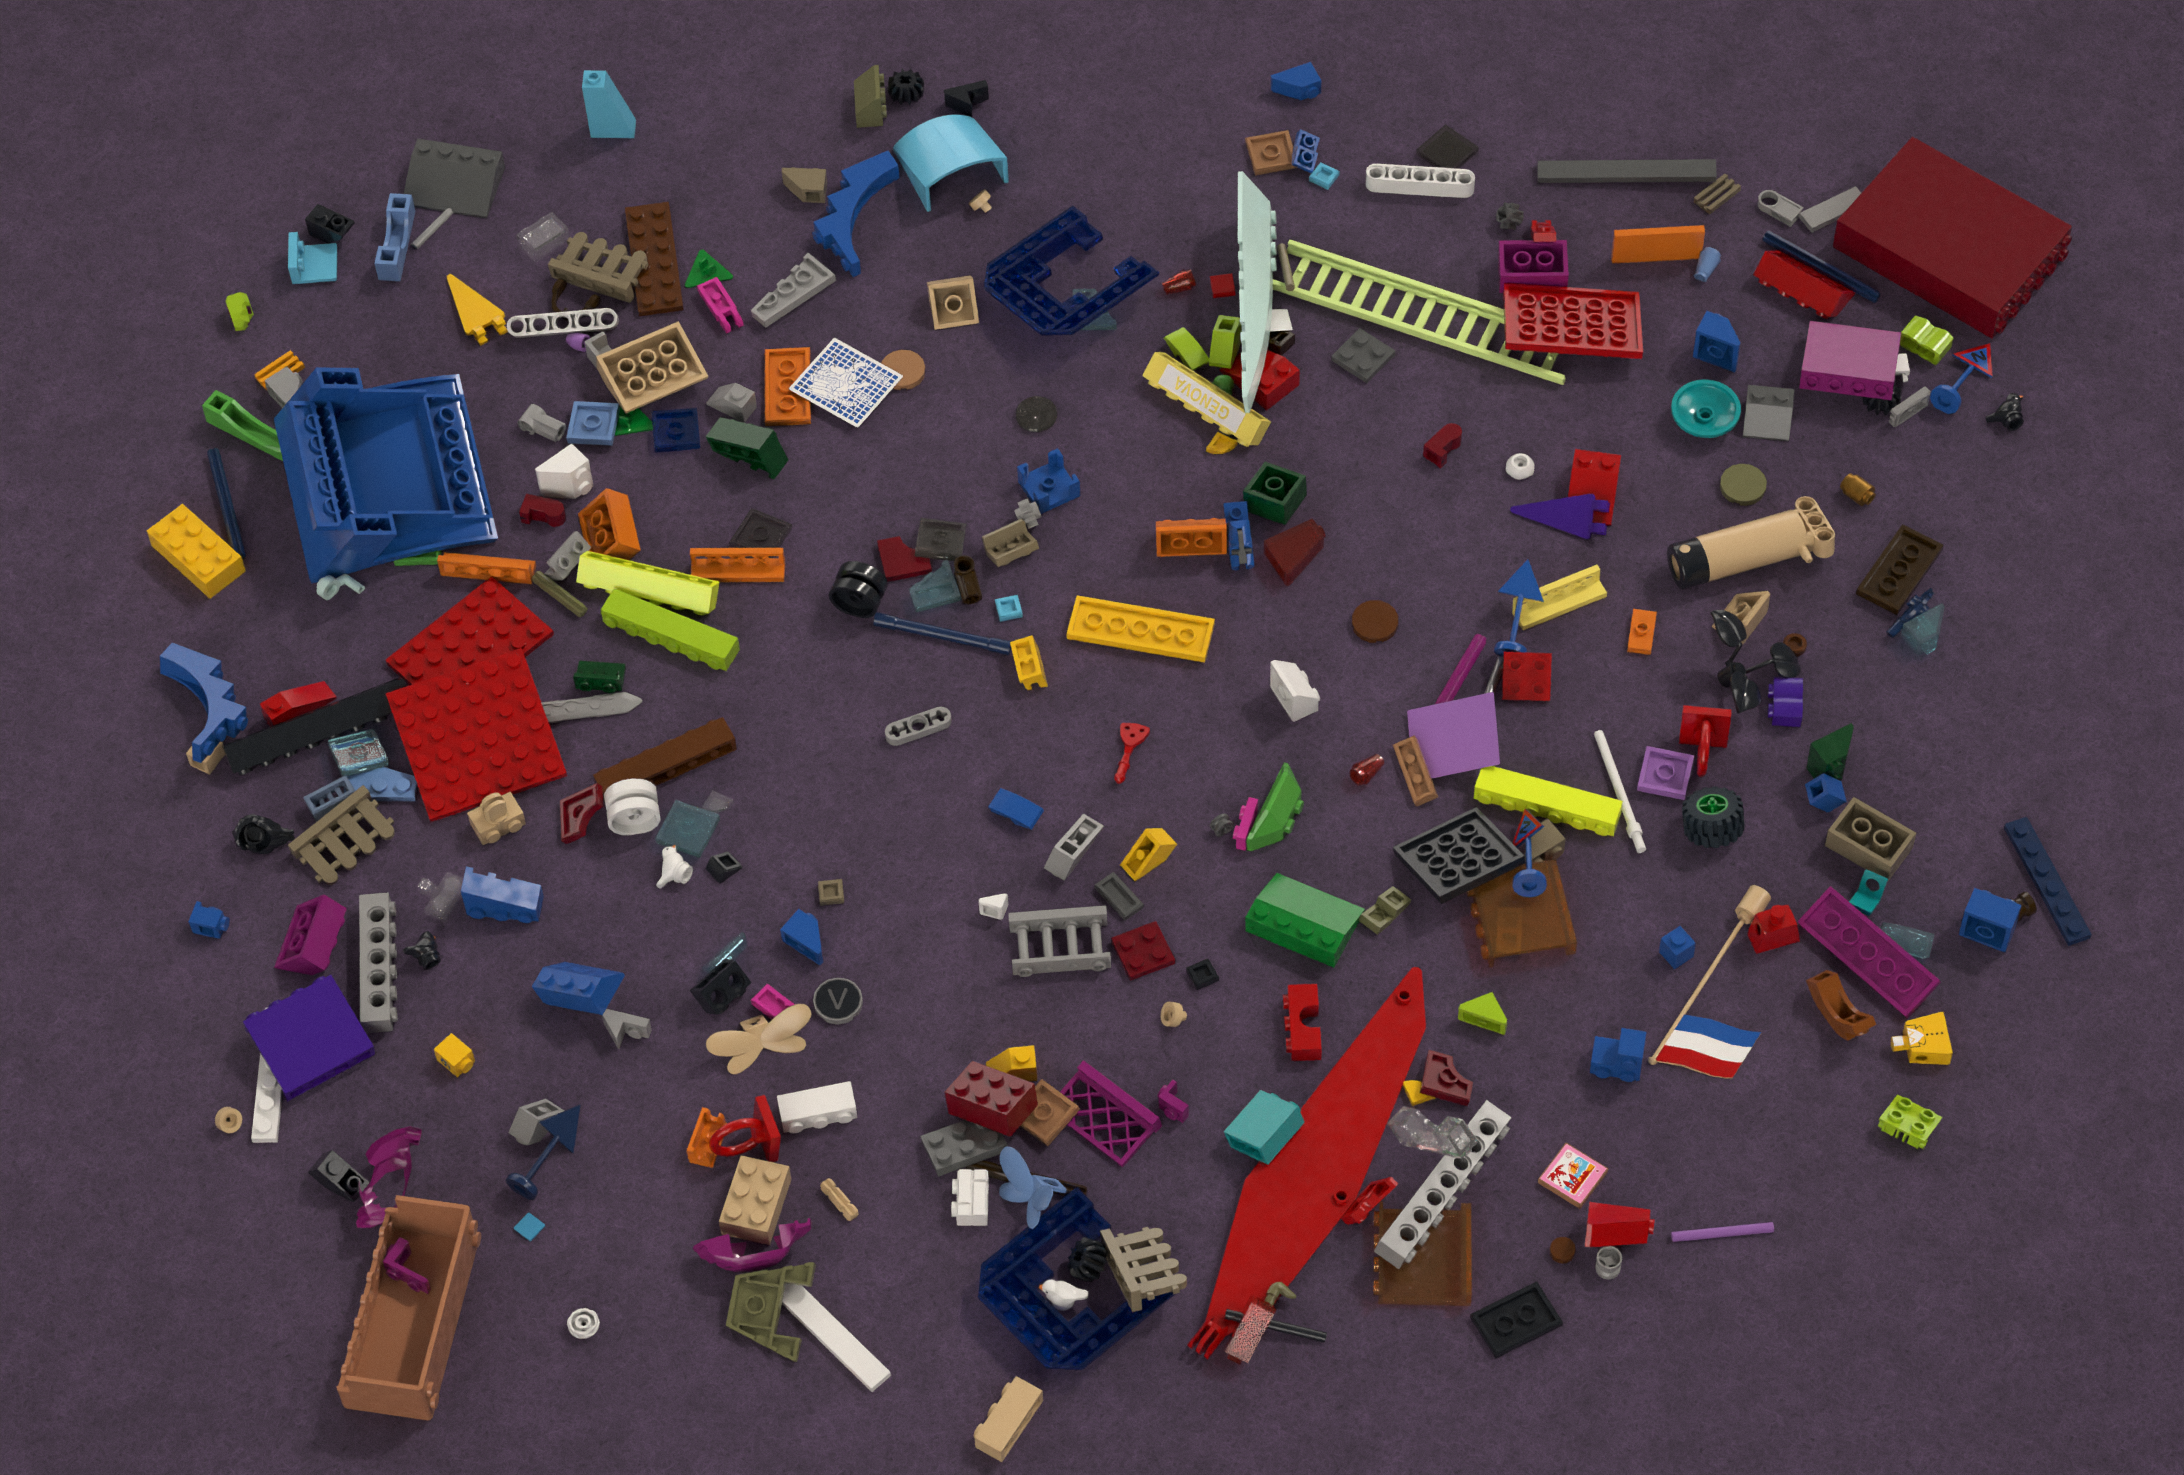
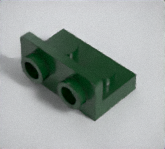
M579 661L577 673H574L573 676L575 688L582 691H591L593 689L603 690L606 693L622 692L626 664Z

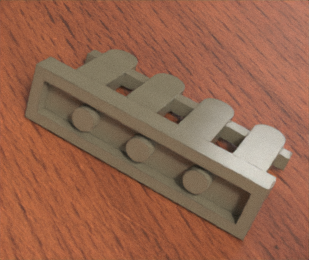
M578 232L573 238L569 237L567 240L568 247L564 254H559L556 259L551 258L548 263L551 277L555 279L562 278L572 285L631 303L634 298L632 286H637L638 279L636 278L642 268L647 269L649 266L644 251H636L631 257L627 255V249L622 244L616 245L613 250H609L607 242L603 238L596 239L593 244L588 243L587 234L584 232ZM583 250L588 251L583 261H579L578 258ZM603 256L608 257L602 268L597 266ZM623 262L628 263L622 274L617 273Z
M364 785L288 844L291 854L296 859L302 856L299 860L303 866L308 863L318 874L315 876V879L319 883L324 881L328 885L335 884L338 881V875L335 870L340 866H343L346 870L355 869L357 860L354 855L361 850L366 855H372L376 851V845L373 841L376 837L380 835L384 840H390L395 835L392 826L394 820L391 817L386 820L376 809L379 804L375 799L370 802L372 800L370 792ZM363 818L374 828L368 835L358 824ZM344 833L355 843L350 849L339 839ZM325 848L337 859L332 864H329L320 854Z
M1144 1227L1140 1232L1127 1235L1120 1233L1115 1238L1110 1228L1100 1231L1101 1243L1105 1245V1250L1108 1251L1106 1260L1132 1312L1142 1310L1141 1299L1147 1298L1149 1301L1155 1299L1154 1296L1169 1292L1177 1294L1187 1286V1277L1184 1274H1175L1179 1271L1178 1260L1174 1258L1166 1259L1171 1256V1246L1167 1243H1160L1163 1241V1231L1160 1228L1149 1229Z

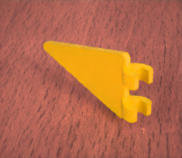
M452 274L447 275V280L467 336L473 334L481 346L488 342V339L485 337L486 331L484 328L493 324L500 336L508 332L504 326L506 324L503 319L505 314L501 309Z

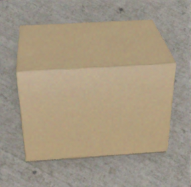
M1768 591L1736 594L1725 608V611L1736 615L1745 627L1747 637L1741 641L1742 644L1745 643L1768 612L1770 593Z

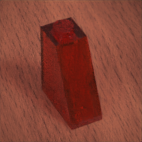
M1313 518L1264 540V554L1286 587L1295 581L1324 548V538L1326 537L1324 529L1321 525H1317Z
M1251 1294L1224 1348V1351L1228 1353L1227 1358L1240 1365L1242 1361L1249 1363L1277 1310L1274 1305Z

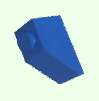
M1308 62L1271 75L1272 92L1298 100L1312 99L1321 94V79L1312 63Z
M798 909L780 929L782 941L818 965H821L823 963L818 920L811 913H804Z

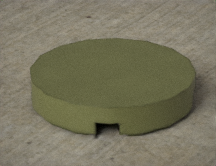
M1732 465L1721 476L1720 490L1729 502L1740 503L1743 506L1752 505L1763 498L1766 492L1767 480L1765 475L1752 465Z

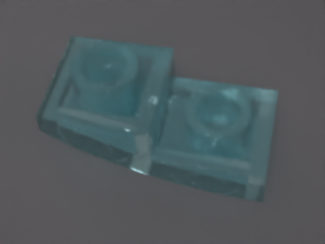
M1882 923L1881 930L1909 954L1924 959L1929 958L1934 934L1897 924Z

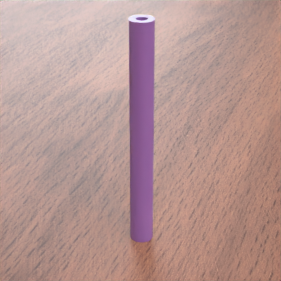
M1773 1222L1677 1231L1671 1232L1672 1242L1771 1233L1774 1232Z

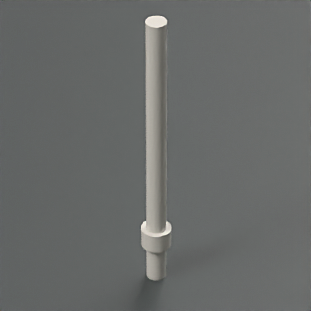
M1598 730L1594 733L1617 799L1623 801L1622 813L1627 823L1626 830L1628 836L1632 838L1637 853H1642L1646 851V847L1641 836L1643 834L1641 826L1635 820L1602 730Z

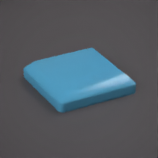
M527 1213L514 1227V1230L528 1241H532L545 1227V1224L532 1214Z

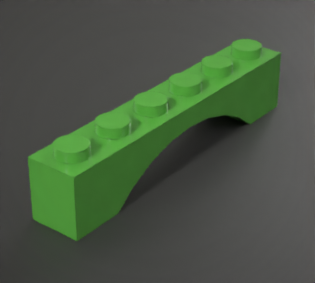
M215 390L202 405L206 422L283 461L276 430L252 416L233 398Z

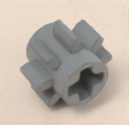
M1027 498L1018 502L1019 508L1014 510L1017 519H1023L1028 529L1039 525L1037 519L1042 516L1036 501L1029 503Z

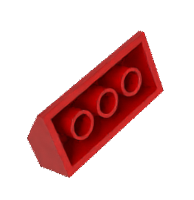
M1780 250L1765 251L1753 274L1759 278L1758 282L1762 285L1776 287L1778 289L1777 292L1787 298L1790 296L1797 299V304L1805 308H1809V306L1817 310L1816 314L1825 319L1836 317L1856 293Z

